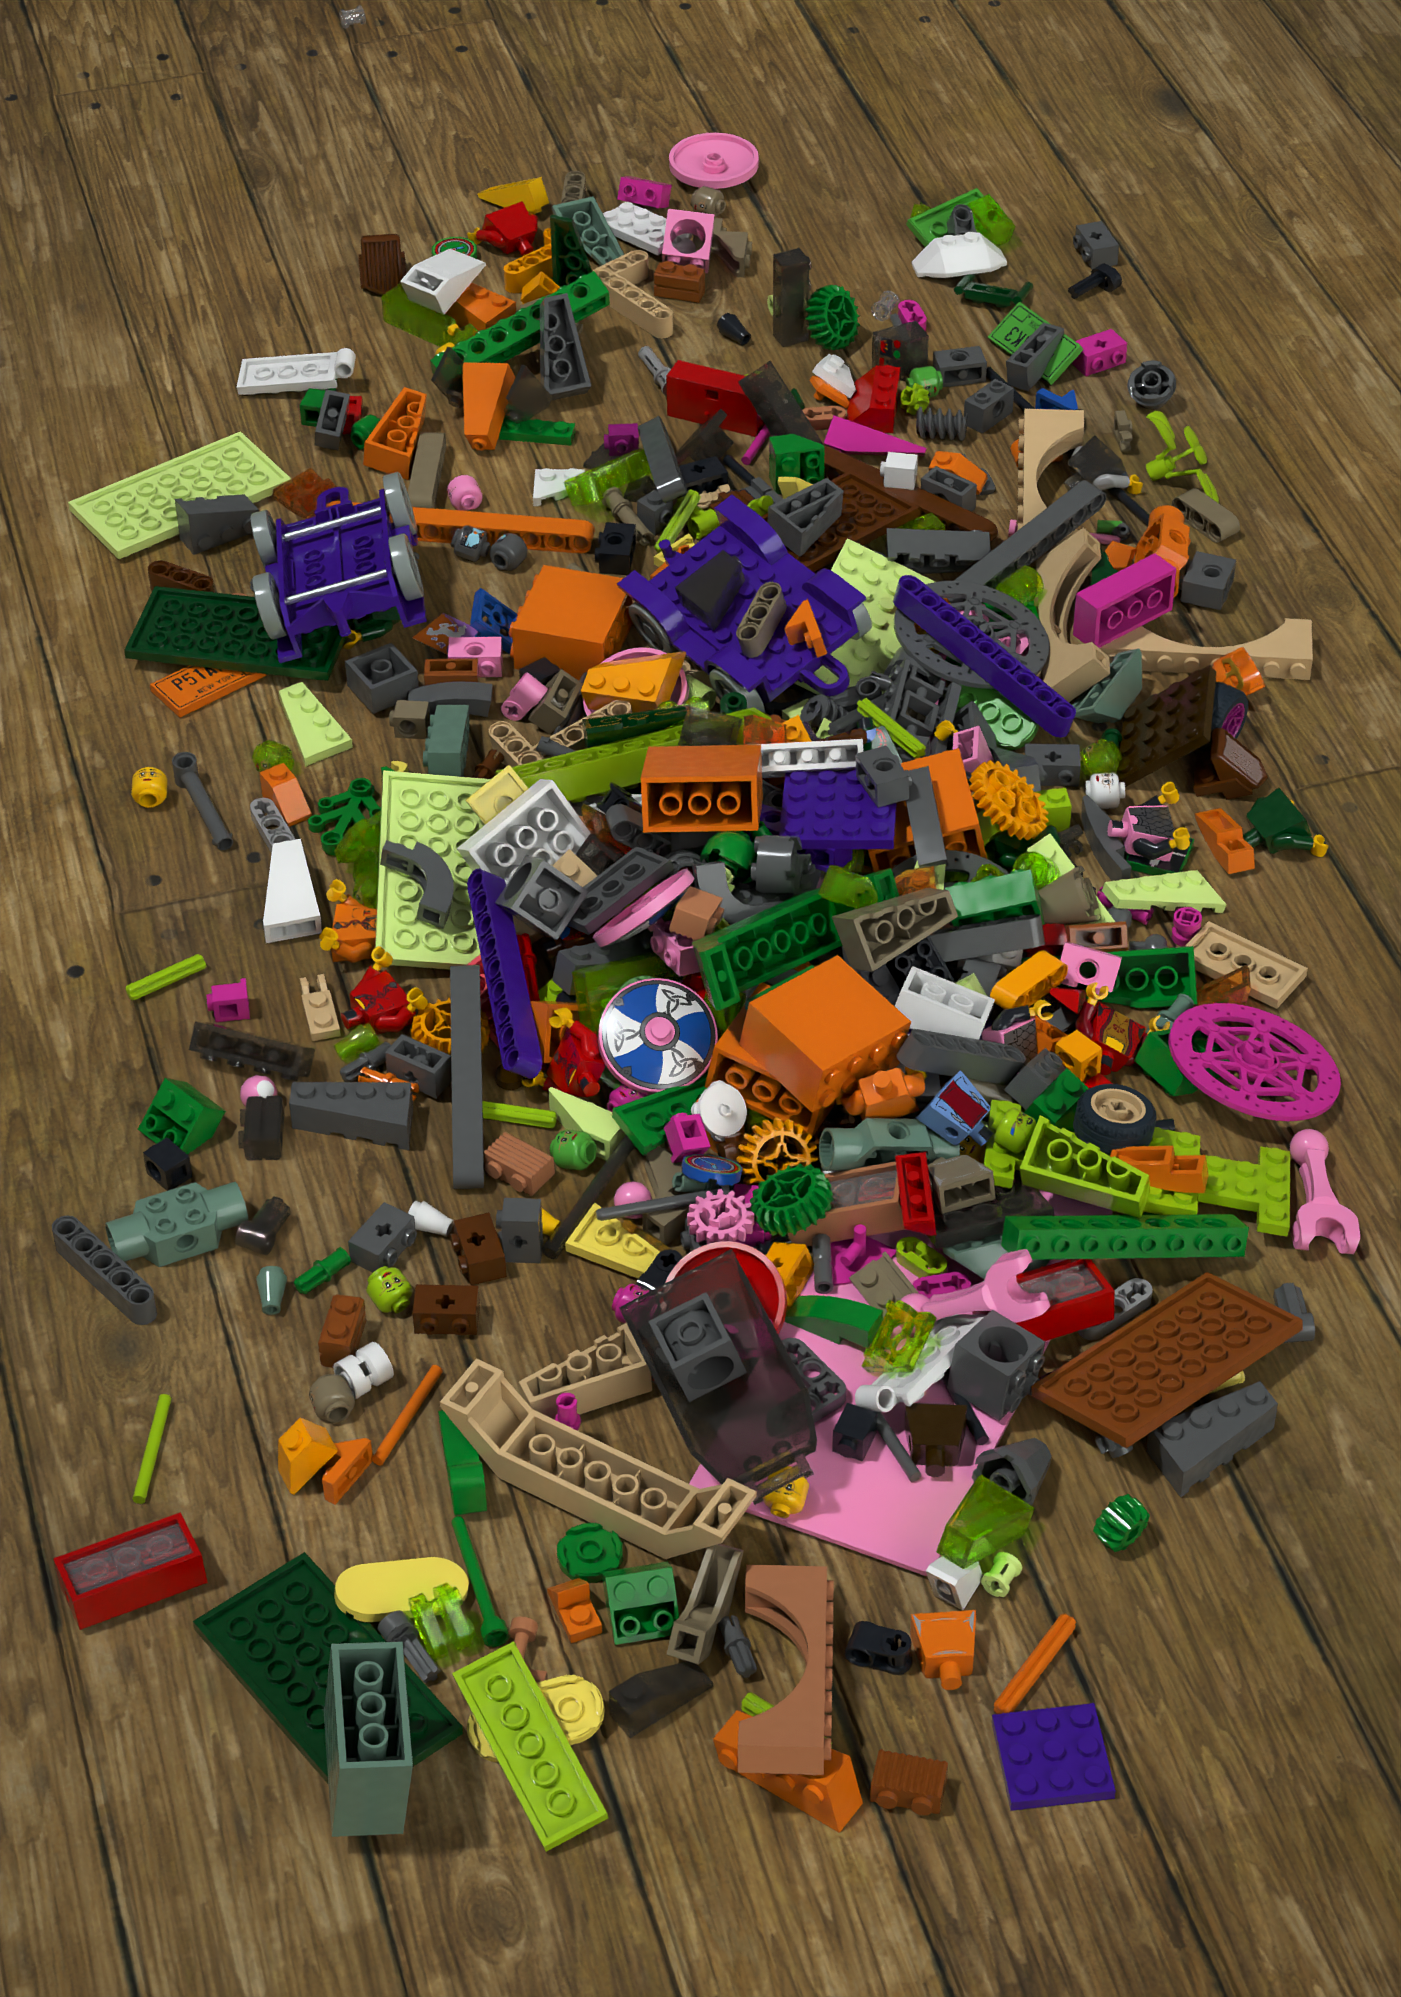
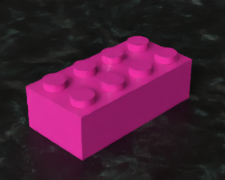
M1154 553L1076 593L1073 635L1084 644L1093 642L1100 648L1171 611L1173 607L1176 568Z

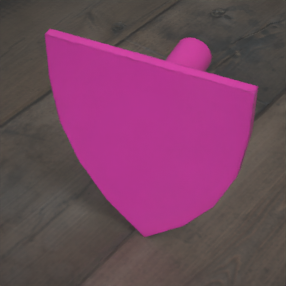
M862 1224L856 1225L854 1227L853 1239L836 1241L831 1244L833 1285L852 1284L849 1277L872 1260L877 1261L883 1256L882 1253L885 1251L892 1259L896 1255V1249L866 1236V1227Z

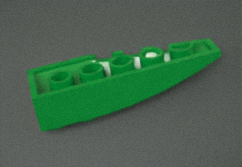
M1194 946L1106 952L1120 956L1122 960L1113 991L1108 992L1107 997L1098 1001L1135 1008L1171 1006L1181 993L1188 995L1194 1001L1193 1005L1197 1004ZM1053 955V956H1055L1056 958H1058V959L1060 960L1062 955ZM1031 957L1022 958L1021 964ZM1087 961L1081 964L1080 972L1084 977L1090 978L1096 974L1097 968L1094 963ZM1061 983L1057 987L1082 989L1086 991L1088 985L1078 983L1077 987H1072Z

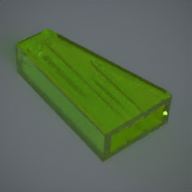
M653 951L572 971L579 1019L583 1025L592 1031H598L600 1020L607 1004L616 995L618 989L629 979L639 976H651L676 982L682 980V976H678Z
M980 1475L947 1522L936 1552L960 1568L965 1569L1023 1537L1035 1508L983 1475Z

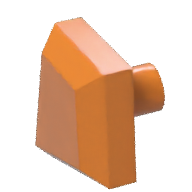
M818 376L810 378L809 381L816 389L813 395L814 398L821 401L826 396L844 408H848L849 401L845 394Z
M1112 541L1105 552L1112 567L1119 572L1132 565L1137 548Z

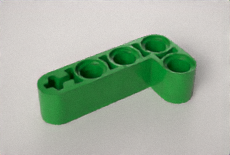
M440 1410L438 1411L454 1516L487 1511L483 1466L482 1461L479 1459V1454L446 1413Z

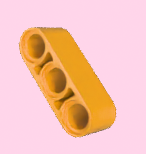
M1041 950L999 980L992 988L990 998L995 999L994 1003L1004 1010L1026 1005L1029 1008L1048 994L1050 989L1057 987L1063 982L1068 973V965L1047 951Z

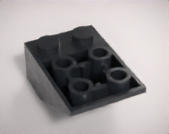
M927 936L873 972L856 970L860 976L894 1006L912 966L948 981L955 982L930 936Z

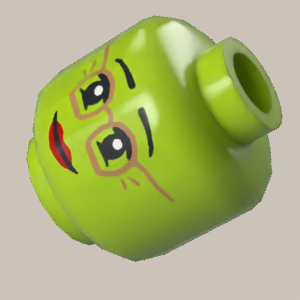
M383 1266L369 1276L366 1288L367 1295L379 1311L383 1313L392 1311L400 1313L409 1306V1299L413 1293V1288L398 1268Z

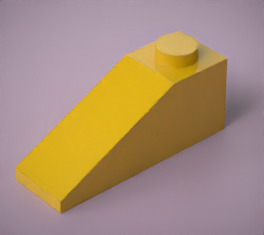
M542 177L493 186L477 193L480 199L504 208L523 201L527 211L531 214L541 212V207L549 204Z

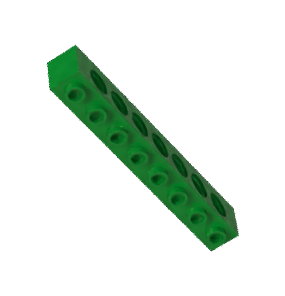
M595 271L580 276L573 283L561 286L556 292L547 296L567 293L575 323L610 305L609 291ZM546 296L541 297L536 303L527 308L519 309L514 315L499 320L490 328L480 330L468 340L458 342L453 348L436 354L430 360L431 369L445 392L449 393L463 385L464 362L504 363L540 343V320L536 319L540 318V304Z
M1233 1214L1142 1215L1141 1218L1131 1215L1005 1216L1001 1246L1008 1253L1027 1249L1032 1259L1245 1257L1249 1227Z

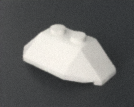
M967 232L963 235H945L940 238H934L912 261V267L917 277L929 276L934 278L992 272L1007 265V260L1002 251L979 232Z

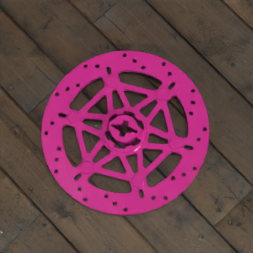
M1211 1003L1186 1010L1176 1018L1172 1025L1168 1043L1171 1056L1179 1070L1202 1092L1232 1109L1269 1120L1300 1121L1323 1114L1332 1107L1339 1095L1341 1087L1340 1074L1329 1053L1307 1032L1277 1015L1245 1005ZM1214 1022H1241L1250 1024L1252 1027H1220ZM1196 1031H1201L1208 1036L1204 1053L1193 1051L1192 1036ZM1270 1032L1285 1038L1304 1054H1298ZM1234 1035H1247L1249 1038L1243 1041ZM1216 1042L1224 1051L1213 1052V1043ZM1270 1044L1279 1049L1281 1052L1273 1051L1270 1047ZM1204 1068H1210L1218 1075H1220L1222 1078H1224L1226 1081L1235 1086L1237 1089H1239V1091H1235L1229 1088L1228 1086L1224 1085L1223 1083L1215 1079L1212 1075H1210ZM1305 1069L1314 1070L1317 1074V1088L1313 1092H1309L1302 1087ZM1227 1070L1236 1071L1239 1074V1079ZM1296 1070V1080H1293L1285 1071ZM1248 1081L1254 1082V1084L1250 1085ZM1266 1081L1275 1087H1261L1260 1085ZM1257 1096H1290L1296 1101L1273 1102L1259 1099Z

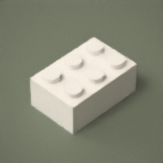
M912 966L895 1007L911 1021L909 1029H920L979 1040L995 999Z

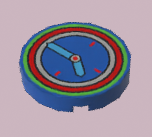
M706 1154L684 1156L681 1165L683 1174L690 1179L702 1183H708L709 1179L717 1180L716 1184L722 1186L734 1185L740 1182L743 1171L741 1165L732 1160Z

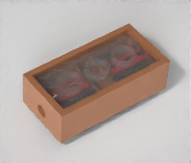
M896 1161L824 1174L832 1186L831 1190L834 1198L830 1203L832 1209L825 1212V1218L817 1220L816 1226L810 1225L806 1228V1231H797L795 1236L792 1233L787 1235L794 1244L812 1246V1238L818 1234L828 1235L831 1242L853 1239L854 1227L859 1224L866 1227V1236L905 1230Z

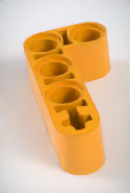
M550 228L545 229L543 232V247L504 266V285L507 292H522V288L541 271L549 278L553 277Z

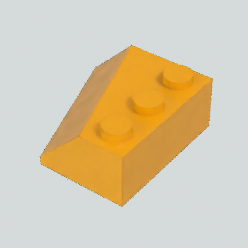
M686 652L609 661L590 668L581 688V694L587 708L598 710L615 700L628 701L631 704L632 713L667 708L685 660Z

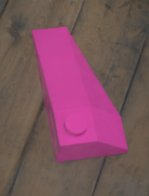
M833 415L824 440V445L847 455H888V452L925 456L927 450L925 447Z

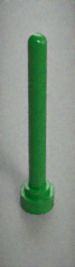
M455 1516L451 1524L484 1620L480 1628L483 1642L488 1647L501 1646L510 1637L507 1624L499 1616H496L465 1521L461 1516Z

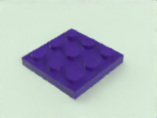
M1094 1703L992 1715L991 1723L1011 1811L1115 1799L1116 1790Z

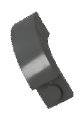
M386 840L382 848L380 865L409 875L421 885L424 894L419 902L417 919L443 929L450 914L454 892L453 878L447 864L434 850L420 842H417L412 850L403 844Z
M716 861L692 864L696 888L723 898L720 906L725 909L723 918L731 925L784 902L742 903L732 895L728 888L725 862Z

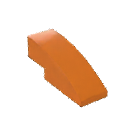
M1221 808L1195 813V819L1208 847L1228 874L1255 869L1254 848L1243 839L1242 827Z
M1129 1146L1111 1151V1157L1115 1156L1148 1174L1151 1187L1183 1193H1205L1209 1176L1206 1155L1175 1156L1173 1146Z

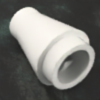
M415 1201L408 1214L414 1216L416 1230L441 1234L446 1237L452 1230L454 1220L448 1218L425 1201L422 1203Z

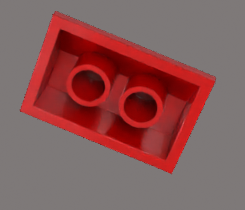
M876 365L854 382L856 391L849 398L846 420L883 433H893L900 392V367Z

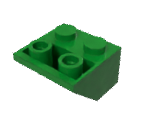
M796 434L769 437V478L774 491L777 494H782L778 485V477H798L811 484L823 480L824 445Z
M164 1078L138 1130L156 1144L168 1137L188 1155L213 1137L226 1111L189 1083Z
M668 1562L601 1572L606 1607L615 1645L671 1636L673 1624L679 1618L673 1569Z

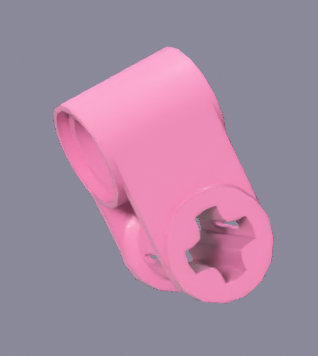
M526 672L512 688L510 696L501 706L503 715L510 720L519 721L532 707L539 703L548 688Z

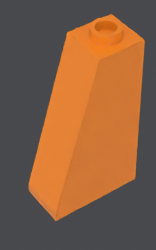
M463 363L464 435L472 449L480 451L495 450L516 380L509 363Z

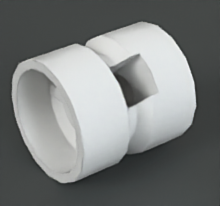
M371 1342L358 1349L356 1357L348 1355L334 1363L333 1366L335 1375H341L346 1378L355 1399L369 1392L371 1384L379 1386L394 1376L393 1367L387 1354L376 1342Z

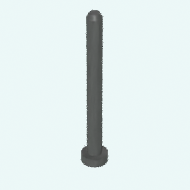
M719 1185V1188L601 1208L596 1211L597 1220L604 1221L685 1207L690 1204H696L697 1196L705 1199L707 1191L717 1195L718 1189H722L723 1194L728 1195L730 1187L729 1185Z

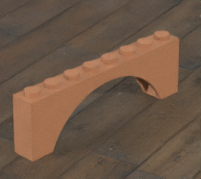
M746 1564L745 1613L769 1622L786 1634L801 1652L806 1669L800 1682L785 1699L763 1713L739 1721L738 1773L824 1775V1760H831V1738H824V1736H831L832 1715H825V1713H832V1691H825L832 1690V1669L825 1667H832L833 1646H826V1644L833 1645V1624H826V1622L833 1623V1602L827 1601H833L834 1580H827V1566Z

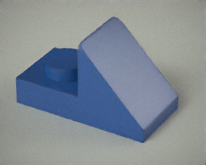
M1041 388L1036 392L1035 409L1078 410L1075 391L1071 390L1060 397Z

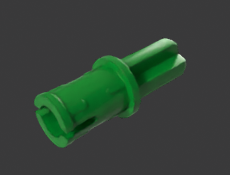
M339 1247L322 1261L316 1260L311 1269L295 1279L294 1285L300 1294H307L324 1281L326 1283L330 1282L334 1274L351 1264L349 1254L345 1249Z

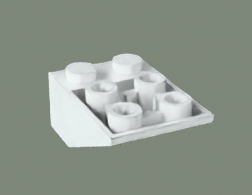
M448 249L415 264L400 282L409 301L444 315L482 271L486 263L453 249Z

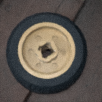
M1102 1084L1089 1088L1079 1098L1073 1121V1129L1078 1139L1087 1144L1089 1142L1100 1148V1151L1110 1156L1112 1150L1129 1146H1149L1156 1124V1110L1147 1097L1133 1088L1118 1084Z

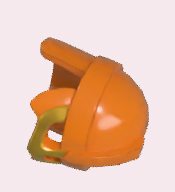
M1240 647L1213 662L1212 668L1217 672L1216 682H1223L1241 690L1246 696L1265 687L1258 668L1244 647Z

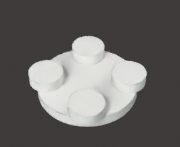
M718 1080L712 1082L710 1087L703 1091L699 1101L692 1105L691 1113L692 1115L700 1114L704 1128L715 1141L720 1142L724 1141L725 1136L735 1134L742 1128L746 1120L747 1108L743 1096L736 1088Z

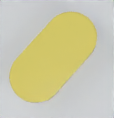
M439 1557L359 1564L346 1569L340 1574L336 1581L334 1598L336 1605L343 1613L346 1614L347 1611L349 1614L354 1615L353 1619L362 1622H379L388 1614L399 1610L403 1611L409 1618L443 1615L455 1611L459 1608L460 1603L463 1600L465 1601L469 1581L466 1573L459 1565Z
M564 1675L537 1682L570 1745L581 1743L597 1732L603 1722L605 1708L601 1693L592 1682L590 1683L584 1680L583 1677L576 1675ZM470 1714L467 1721V1734L473 1749L484 1759L498 1763L473 1714Z

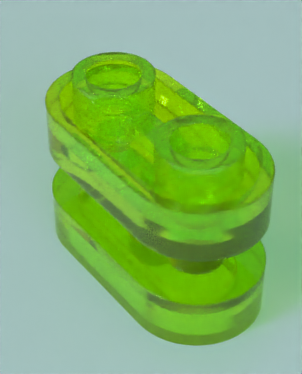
M447 1582L433 1588L434 1599L430 1601L427 1600L423 1593L408 1599L410 1611L420 1636L434 1662L448 1656L447 1645L453 1643L456 1649L461 1651L472 1646V1638L476 1636L471 1620L464 1618L460 1608L463 1605V1600L456 1586L451 1587ZM439 1611L447 1628L442 1633L434 1613Z

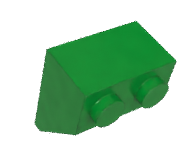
M1066 1068L1033 1101L1024 1113L1034 1118L1036 1124L1041 1115L1054 1126L1060 1129L1063 1127L1070 1132H1074L1073 1121L1078 1100L1089 1088Z

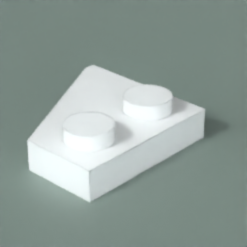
M828 354L812 371V373L849 398L856 391L850 369L839 356Z
M535 469L533 506H540L541 500L553 497L557 501L566 496L584 493L585 469Z

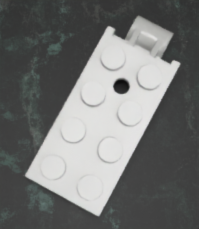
M624 202L619 207L603 213L615 237L653 254H662L666 218L638 207L631 202ZM690 233L681 234L672 242L673 247L681 253L691 254L696 252V247L690 240L692 238Z
M343 348L338 352L242 359L236 387L238 395H255L260 393L276 394L287 391L301 392L309 388L318 390L337 388V380L335 379L348 378L353 374L356 355L351 349Z
M956 1314L937 1320L871 1385H862L857 1389L855 1393L856 1405L872 1411L888 1412L899 1402H904L906 1406H911L914 1402L919 1401L923 1398L924 1392L933 1383L941 1380L944 1372L951 1366L955 1344L986 1315Z

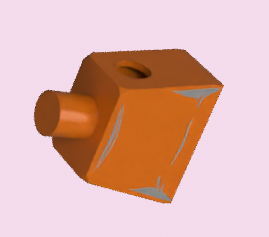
M976 1610L911 1614L910 1637L923 1675L926 1678H940L941 1686L945 1690L958 1689L962 1685L961 1676L973 1674Z

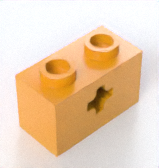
M774 1242L765 1256L774 1264L783 1279L787 1293V1310H789L814 1271V1262L806 1244Z

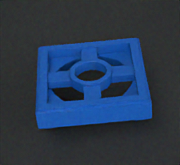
M480 588L474 595L470 626L478 631L475 637H502V649L510 654L513 639L509 637V628L511 622L516 621L517 613ZM485 616L487 617L486 622L482 619ZM500 629L507 631L508 636H503L500 633Z

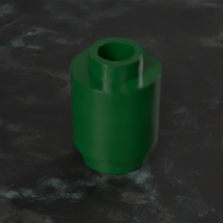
M738 692L727 693L720 701L721 715L747 709L745 696Z

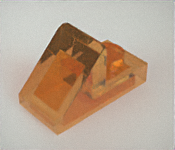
M756 715L744 717L743 745L787 743L786 724Z
M1245 965L1197 988L1198 1006L1211 1003H1230L1246 1006L1251 990L1249 967Z

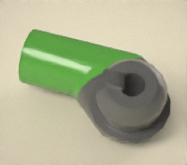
M1098 520L1097 533H1110L1120 537L1121 541L1131 536L1130 527L1123 521Z

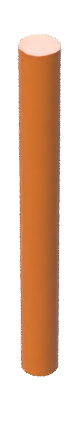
M438 1365L431 1366L372 1456V1461L376 1465H383L443 1373L442 1368Z

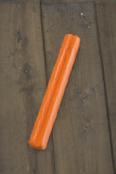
M1063 1613L1057 1618L994 1702V1712L996 1714L1014 1712L1075 1630L1076 1620L1073 1617Z

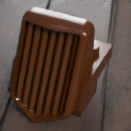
M398 234L362 236L360 240L362 254L358 255L361 289L366 288L382 296H387L402 287L400 281L406 275L405 251L401 252L400 236Z
M1215 728L1212 733L1211 750L1197 753L1193 789L1196 797L1223 792L1227 800L1253 795V789H1258L1268 779L1259 757L1225 729Z

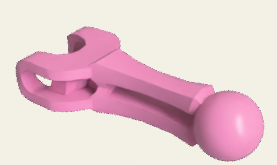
M1301 1130L1294 1135L1290 1143V1154L1293 1160L1300 1165L1299 1173L1302 1177L1306 1194V1204L1302 1205L1298 1210L1296 1221L1291 1228L1293 1246L1298 1250H1309V1244L1315 1236H1323L1335 1243L1339 1253L1354 1254L1360 1241L1359 1222L1357 1216L1350 1209L1338 1203L1330 1187L1325 1167V1159L1329 1152L1328 1141L1317 1130Z
M1023 1249L1001 1255L987 1271L983 1282L966 1289L946 1294H934L930 1299L919 1293L904 1296L896 1306L895 1317L898 1325L904 1331L919 1334L927 1331L935 1321L960 1313L994 1310L1012 1322L1018 1323L1042 1315L1051 1305L1044 1292L1028 1293L1017 1283L1016 1275L1024 1272L1029 1263L1033 1262L1029 1251Z

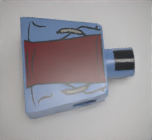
M962 1071L955 1074L916 1117L920 1122L953 1145H958L969 1135L976 1143L983 1146L994 1134L981 1122L990 1111V1105Z

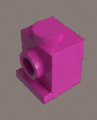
M246 978L240 979V983L211 986L212 994H206L208 1011H214L215 1023L250 1019Z
M678 1113L672 1116L664 1127L673 1154L671 1157L672 1163L682 1162L684 1156L704 1154L711 1147L700 1114L688 1115L687 1113Z

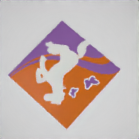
M442 613L412 638L448 655L449 637H475L478 631L470 625Z

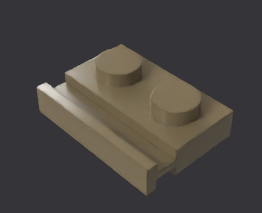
M885 1251L882 1253L883 1256L877 1261L872 1260L849 1277V1279L870 1306L883 1310V1323L886 1325L896 1318L895 1310L898 1302L908 1294L919 1292Z

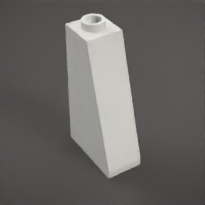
M301 839L273 844L263 919L266 943L322 932L320 912Z

